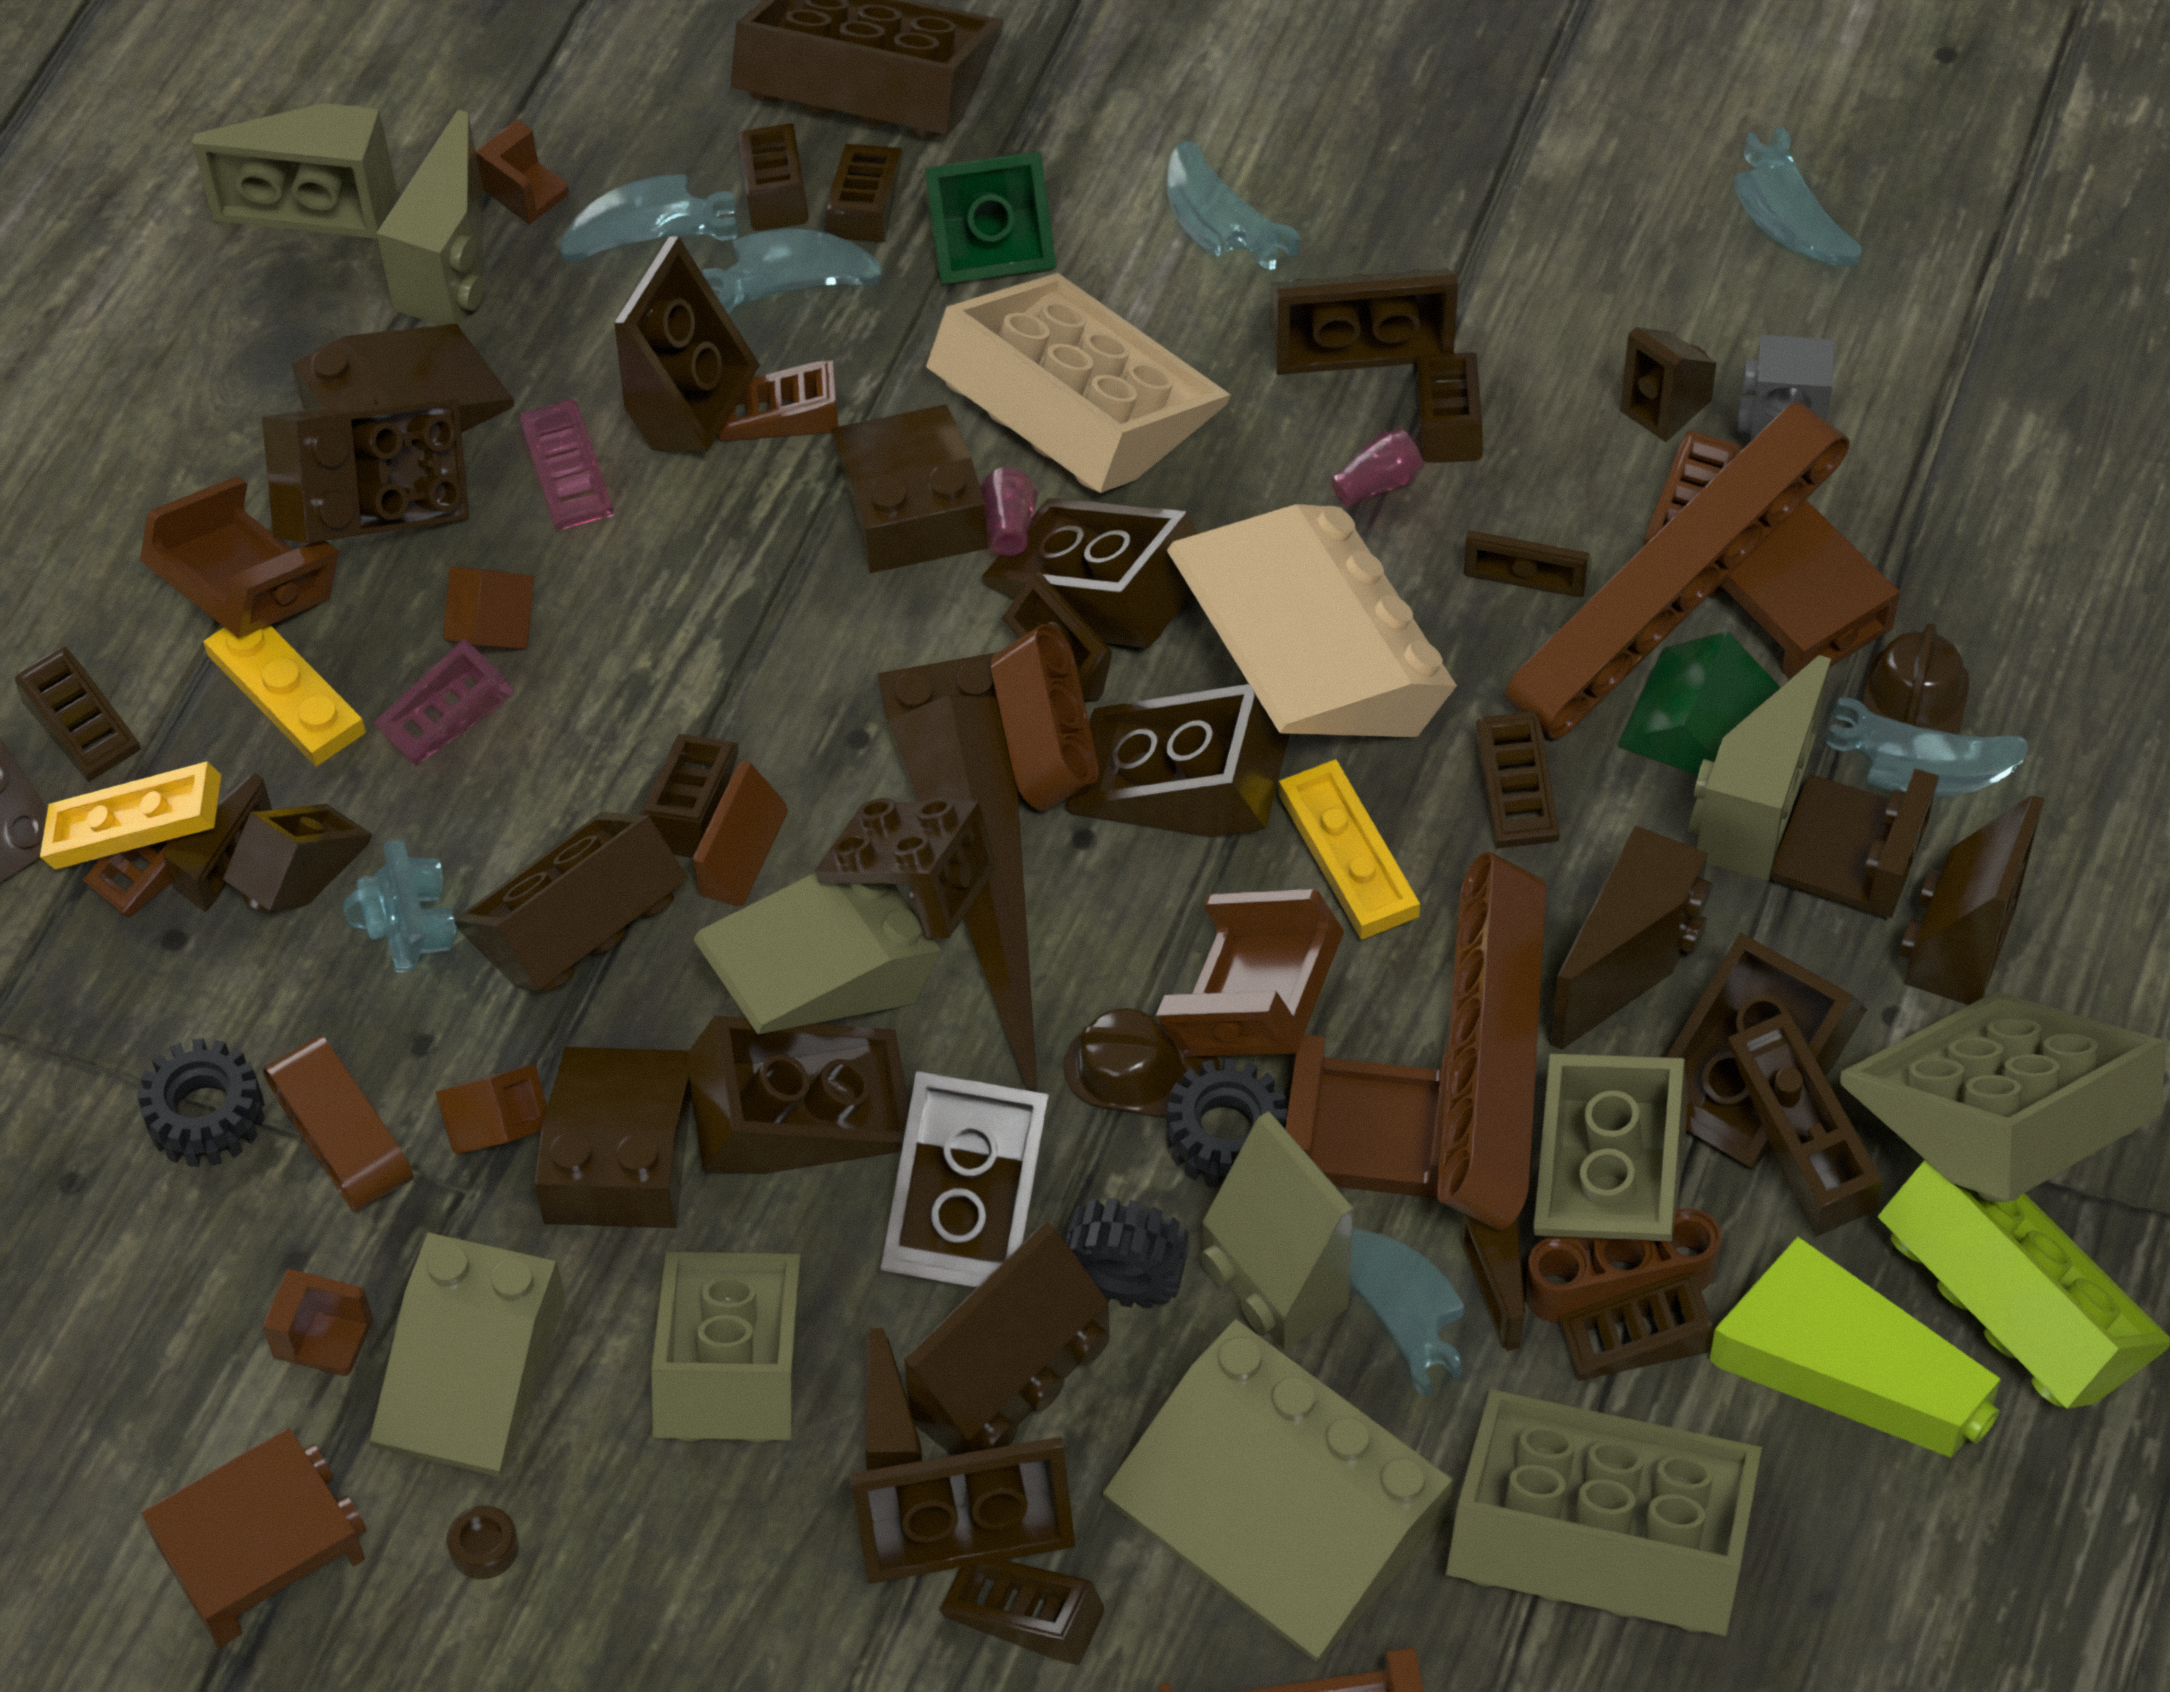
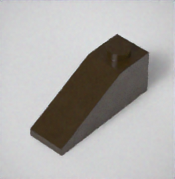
M1789 1011L1728 1037V1045L1784 1178L1816 1237L1876 1211L1883 1180Z

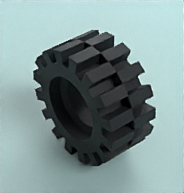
M204 1038L192 1039L193 1051L184 1053L180 1042L170 1047L174 1057L168 1061L161 1054L152 1060L156 1074L147 1070L144 1071L140 1079L144 1089H138L137 1100L149 1136H151L152 1142L159 1152L164 1149L167 1158L176 1163L184 1154L187 1165L191 1167H199L201 1156L207 1155L210 1165L214 1166L222 1163L219 1155L221 1151L227 1149L233 1158L243 1152L239 1142L241 1138L250 1144L253 1143L258 1136L254 1124L263 1126L265 1115L262 1106H265L255 1071L250 1061L246 1062L244 1054L235 1047L229 1053L226 1042L215 1039L212 1049L208 1050ZM217 1088L225 1092V1102L216 1111L208 1115L190 1118L181 1116L177 1112V1106L180 1101L196 1090Z
M1224 1058L1223 1070L1216 1071L1213 1059L1202 1062L1200 1076L1192 1068L1183 1074L1182 1086L1178 1083L1175 1084L1171 1092V1101L1168 1102L1166 1141L1168 1148L1173 1147L1172 1159L1177 1166L1187 1161L1186 1175L1193 1180L1197 1179L1201 1171L1206 1172V1185L1215 1188L1218 1187L1219 1176L1227 1177L1250 1132L1239 1139L1225 1140L1216 1138L1203 1129L1201 1124L1203 1115L1207 1111L1218 1107L1235 1108L1249 1116L1253 1128L1257 1118L1269 1111L1284 1129H1286L1288 1109H1284L1286 1098L1282 1089L1274 1092L1275 1079L1267 1072L1260 1080H1257L1258 1066L1250 1062L1246 1063L1243 1072L1235 1071L1236 1059Z
M1107 1198L1105 1206L1097 1199L1088 1201L1086 1207L1080 1204L1075 1208L1074 1214L1071 1216L1065 1242L1108 1300V1303L1111 1298L1120 1299L1121 1306L1132 1308L1133 1302L1138 1301L1143 1308L1154 1307L1155 1301L1164 1305L1170 1302L1171 1297L1176 1298L1179 1293L1190 1247L1189 1233L1186 1229H1179L1180 1222L1174 1217L1162 1219V1210L1152 1207L1147 1212L1140 1209L1141 1202L1132 1200L1129 1201L1128 1206H1121L1118 1198Z

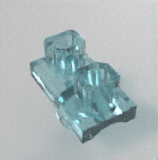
M404 840L385 841L383 849L386 864L375 873L374 877L365 876L357 880V890L350 894L343 903L344 916L349 925L359 929H367L370 938L378 939L387 935L395 972L414 971L420 953L450 950L456 933V926L452 910H449V908L421 909L419 901H439L443 889V874L439 858H408Z

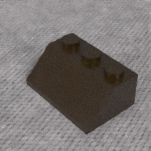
M1447 268L1414 269L1405 272L1367 275L1353 274L1342 277L1270 282L1269 321L1277 375L1417 364V356L1454 353L1458 296L1457 274Z
M600 812L456 917L453 922L458 930L515 987L532 990L542 989L543 992H546L570 979L575 973L572 965L588 953L599 954L616 945L625 936L623 927L639 915L648 917L667 907L675 898L672 891L689 878L649 815Z
M1045 1221L904 1359L909 1406L914 1424L951 1456L1009 1446L1017 1434L1018 1425L1034 1409L1041 1412L1048 1408L1060 1394L1064 1386V1379L1080 1363L1086 1366L1094 1362L1109 1342L1108 1300L1058 1231Z
M1062 1437L850 1474L868 1584L1076 1547Z

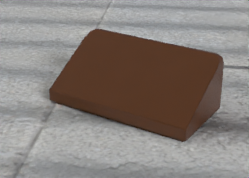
M742 760L737 765L692 858L700 896L734 906L745 904L787 815V805L750 762Z

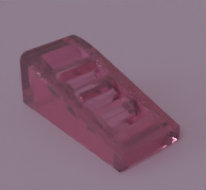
M570 399L522 413L519 420L524 444L556 531L614 515L613 506L577 402ZM574 448L577 449V450L572 451V452H568V453H565V454H561V455L554 456V457H551V458H547V459H546V456H549V455H553V454L560 453V452L567 451V450L574 449ZM585 470L583 473L553 481V478ZM592 489L593 494L560 502V497Z
M463 638L382 714L374 724L417 766L500 707L515 691L506 678ZM473 676L478 683L470 690L462 682ZM451 690L461 698L454 706H451L442 697ZM431 704L443 715L435 723L422 712ZM411 718L425 731L417 740L401 726Z

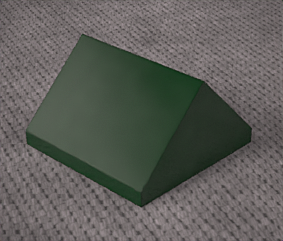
M1041 151L924 167L928 220L941 284L1057 268Z
M1729 631L1664 647L1623 731L1618 748L1698 776L1704 759L1715 762L1723 737L1781 687Z

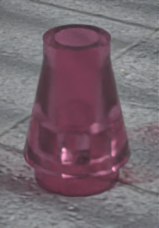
M1397 427L1389 433L1381 430L1345 467L1332 475L1330 481L1339 498L1350 508L1361 500L1415 481L1414 474L1424 468V462L1416 445L1402 428Z
M1000 468L991 472L985 478L980 488L985 502L986 524L991 535V545L999 554L1013 556L1024 551L1028 545V532L1038 499V491L1034 483L1023 471L1015 468Z

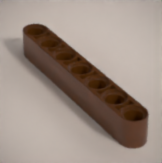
M1795 402L1785 408L1515 673L1507 686L1505 700L1520 713L1537 712L1542 731L1550 738L1559 739L1568 734L1833 474L1848 452L1850 443L1848 437L1802 402Z
M1488 851L1479 855L1471 864L1464 877L1460 891L1437 1193L1441 1203L1497 1230H1504L1515 1221L1521 1212L1529 1188L1546 882L1542 878Z

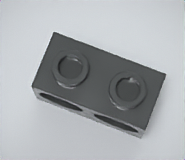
M1760 335L1757 359L1746 358L1744 367L1743 395L1752 396L1751 398L1740 397L1737 433L1748 434V444L1785 408L1795 402H1802L1827 421L1833 387L1834 340Z

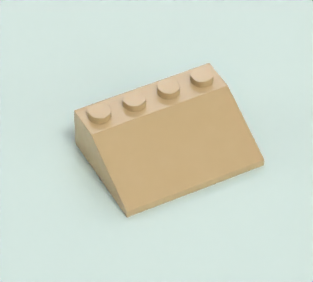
M1059 273L947 306L926 365L928 369L945 380L946 385L952 391L970 398L989 412V416L995 422L1010 427L1032 443V447L1036 452L1054 459L1073 473L1080 484L1099 493L1137 480L1226 406L1231 395Z
M1295 504L1173 541L1167 549V552L1279 733L1418 737L1457 686L1444 667L1440 653L1430 645L1413 619L1412 610L1400 599L1385 576L1381 562L1371 554L1356 531L1353 519L1341 507Z

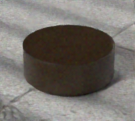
M475 1506L463 1511L453 1520L447 1532V1547L454 1566L459 1572L473 1579H490L501 1575L511 1567L518 1555L519 1539L512 1519L507 1513L493 1506Z

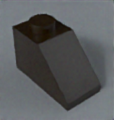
M1635 327L1628 334L1620 412L1664 442H1667L1712 401L1717 363L1710 359L1701 348L1689 345L1669 331Z
M327 803L251 812L223 880L244 893L243 900L248 905L263 912L276 913L280 909L306 906L368 846L373 834Z

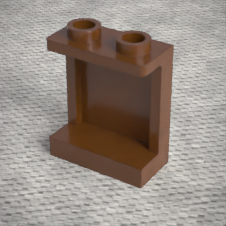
M236 476L150 510L145 523L140 561L236 637L240 638L329 600L339 550L327 541L313 542L293 549L281 539L273 538L271 531L245 512L244 502L247 483Z
M1805 500L1709 596L1713 598L1726 590L1785 649L1782 673L1790 680L1818 655L1831 658V668L1892 630L1900 591L1824 516Z
M1314 889L1209 895L1204 908L1217 926V935L1192 994L1164 995L1156 1014L1157 1018L1184 1057L1297 1053L1344 934L1343 928L1322 895Z
M1304 1034L1295 1058L1285 1130L1335 1187L1438 1199L1437 1187L1448 1053L1444 1052L1442 1069L1439 1070L1325 1057V1036Z
M290 1427L141 1512L156 1547L218 1648L243 1634L236 1616L342 1554H345L353 1567L365 1560L358 1536L367 1532V1529L358 1511L347 1495L337 1501L326 1486L334 1478L322 1454L314 1443L303 1449Z

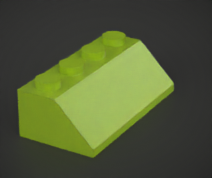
M1924 1160L1877 1216L1893 1232L1891 1240L1896 1248L1911 1260L1919 1263L1923 1262L1939 1279L1937 1287L1944 1297L1957 1307L1970 1310L1986 1326L1984 1335L1987 1340L2004 1355L2017 1358L2034 1375L2031 1381L2035 1389L2045 1399L2057 1406H2064L2068 1409L2096 1404L2164 1353L2170 1346V1337L2025 1193L2020 1195L2018 1199L2009 1202L1989 1201L1982 1198L1978 1191L1951 1183L1928 1161Z

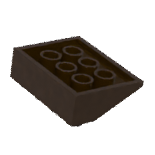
M762 0L736 22L730 87L749 91L750 97L760 101L773 102L786 99L802 103L804 109L815 113H831L836 110L854 114L858 121L865 124L884 125L891 122L909 126L912 133L920 136L937 137L942 134L947 135L964 117L1002 32L1003 19L915 0Z

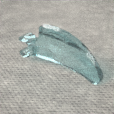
M1782 127L1775 128L1771 142L1772 147L1761 144L1754 132L1748 133L1744 147V157L1748 163L1757 169L1737 174L1734 189L1742 206L1755 223L1779 243L1812 259L1844 267L1857 264L1862 251L1859 243L1837 226L1823 210L1810 189H1808L1790 155V136L1788 132Z
M1184 141L1176 146L1168 167L1167 195L1171 209L1180 225L1198 244L1217 256L1235 248L1248 249L1255 252L1257 262L1269 270L1277 267L1279 251L1277 248L1285 250L1291 256L1298 254L1300 236L1295 229L1285 224L1270 222L1239 198L1216 175L1195 143Z
M686 175L655 176L630 182L595 200L576 217L560 241L559 247L562 259L568 263L578 262L600 251L617 246L669 236L704 234L722 241L731 240L738 237L736 218H718L717 216L736 212L734 194L722 191L710 195L707 199L695 198L688 194L689 186Z
M803 229L762 231L735 239L733 241L734 254L739 260L735 266L727 271L716 268L702 271L712 290L722 292L717 297L728 314L736 305L742 302L783 291L833 284L871 286L877 284L882 278L880 263L865 250L837 236Z
M1839 698L1834 717L1848 721L1854 727L1843 728L1839 725L1831 724L1826 742L1833 749L1840 751H1850L1858 748L1865 752L1873 761L1867 782L1890 791L1898 789L1906 792L1914 768L1939 775L1935 797L1956 796L1992 785L2019 767L2025 760L2028 752V743L2024 738L2018 736L1977 737L1924 729L1875 715L1869 712L1864 704L1852 698Z
M1352 1229L1350 1288L1358 1294L1384 1325L1410 1365L1413 1386L1417 1392L1427 1397L1432 1394L1431 1380L1425 1372L1429 1365L1442 1364L1449 1369L1450 1374L1455 1379L1462 1376L1459 1353L1450 1344L1441 1342L1438 1333L1448 1323L1464 1315V1304L1449 1280L1427 1258L1404 1243L1382 1234Z

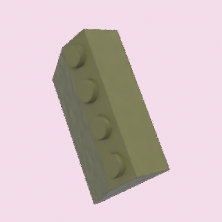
M1996 991L1841 1071V1085L1951 1183L1978 1191L1982 1198L1989 1201L2009 1202L2018 1199L2020 1195L2044 1181L2056 1177L2060 1172L2086 1157L2093 1156L2097 1151L2119 1138L2133 1133L2135 1129L2162 1114L2166 1041Z
M1235 1319L1192 1364L1102 1494L1103 1500L1307 1657L1319 1664L1450 1517L1453 1479Z
M1490 1389L1457 1507L1446 1575L1467 1579L1481 1586H1499L1536 1594L1550 1601H1568L1600 1608L1618 1616H1636L1673 1624L1691 1632L1705 1631L1726 1636L1742 1561L1762 1447Z

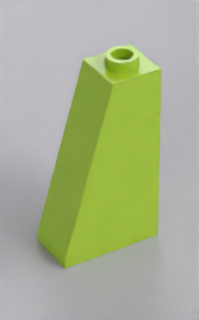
M1799 1237L1790 1244L1715 1328L1709 1361L1720 1369L1950 1458L1953 1457L1967 1439H1970L1975 1444L1980 1442L1991 1429L2000 1413V1410L1993 1405L2001 1380L1999 1377Z

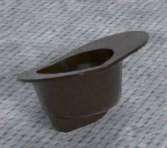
M1928 623L1922 632L1914 631L1900 635L1890 642L1886 649L1877 654L1870 667L1861 706V729L1868 744L1880 755L1900 764H1923L1939 759L1953 747L1961 729L1969 691L1968 672L1963 666V659L1956 647L1944 637L1937 635L1935 624Z
M1119 1008L1099 1015L1089 1026L1084 1027L1082 1032L1070 1043L1064 1057V1077L1072 1093L1088 1105L1155 1117H1167L1171 1092L1176 1083L1182 1086L1183 1074L1192 1068L1200 1076L1202 1062L1212 1059L1215 1069L1218 1071L1220 1070V1062L1217 1056L1184 1057L1162 1023H1158L1143 1011L1132 1008Z

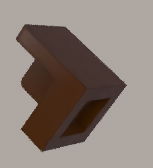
M515 120L476 150L483 191L529 225L569 194L567 183L538 162L533 131L519 120Z
M450 566L443 629L444 639L473 645L525 648L528 643L535 576L499 570Z
M535 1063L482 1076L436 1092L450 1144L455 1154L507 1143L542 1131L547 1104Z
M287 1268L262 1328L273 1358L341 1376H348L354 1368L374 1319L363 1288Z

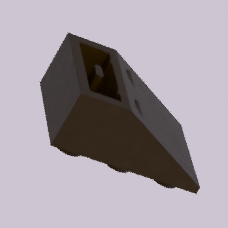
M459 399L325 408L262 416L273 538L313 543L469 519Z

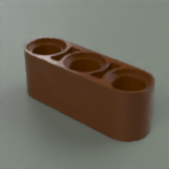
M1042 624L994 654L991 660V672L1018 790L1024 800L1033 808L1039 811H1048L1097 781L1099 764L1071 646L1057 628L1049 624Z
M322 1035L262 1067L266 1081L280 1106L353 1212L359 1211L414 1179L412 1170L399 1145Z
M1695 1208L1676 1210L1672 1241L1563 1236L1547 1238L1540 1241L1532 1249L1528 1260L1525 1288L1526 1303L1531 1312L1537 1317L1553 1323L1559 1322V1317L1566 1313L1670 1277L1687 1273H1695L1702 1291L1713 1281L1721 1244L1720 1227L1716 1220L1706 1212ZM1690 1247L1696 1249L1701 1254L1687 1256L1675 1249ZM1625 1261L1631 1263L1636 1268L1621 1270L1609 1263ZM1549 1275H1560L1566 1277L1571 1282L1554 1284L1544 1278Z

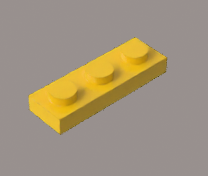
M271 625L240 638L223 627L203 641L210 659L315 767L366 733L363 719Z
M1336 759L1279 781L1280 799L1361 940L1419 918L1420 902Z
M203 762L50 803L48 805L40 858L53 869H59L212 829L215 826L222 774L210 763Z

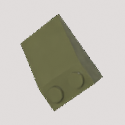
M321 103L197 133L192 141L213 221L378 239L377 232L387 218L396 190L379 109L356 105L346 106Z
M457 110L377 232L394 311L438 325L457 323L459 326L468 311H473L477 308L484 292V191L469 114L467 112Z
M1818 655L1723 737L1715 762L1703 760L1695 785L1694 797H1697L1691 816L1688 833L1699 835L1697 849L1708 853L1706 864L1770 880L1771 868L1782 843L1818 734L1831 658Z
M816 872L699 930L694 938L695 943L757 1034L915 1004L942 952L934 938H926L920 918L895 884H821L818 882Z
M1550 1054L1534 1221L1535 1235L1672 1241L1684 1159L1688 1106L1684 1058Z
M1269 1111L1257 1118L1203 1221V1251L1200 1253V1258L1212 1280L1221 1287L1228 1284L1242 1300L1241 1308L1251 1326L1261 1335L1269 1332L1285 1351L1349 1308L1353 1207Z
M428 1232L404 1293L370 1437L371 1447L502 1477L566 1302L557 1261Z
M665 1253L651 1369L653 1438H676L682 1441L745 1439L757 1443L769 1440H791L795 1396L800 1254Z

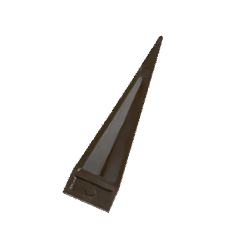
M996 653L878 673L879 688L889 737L916 802H925L940 797L949 798L952 801H979L997 868L963 917V922L999 1014L1027 1091L1037 1092L1018 787L1014 778L991 672V660Z

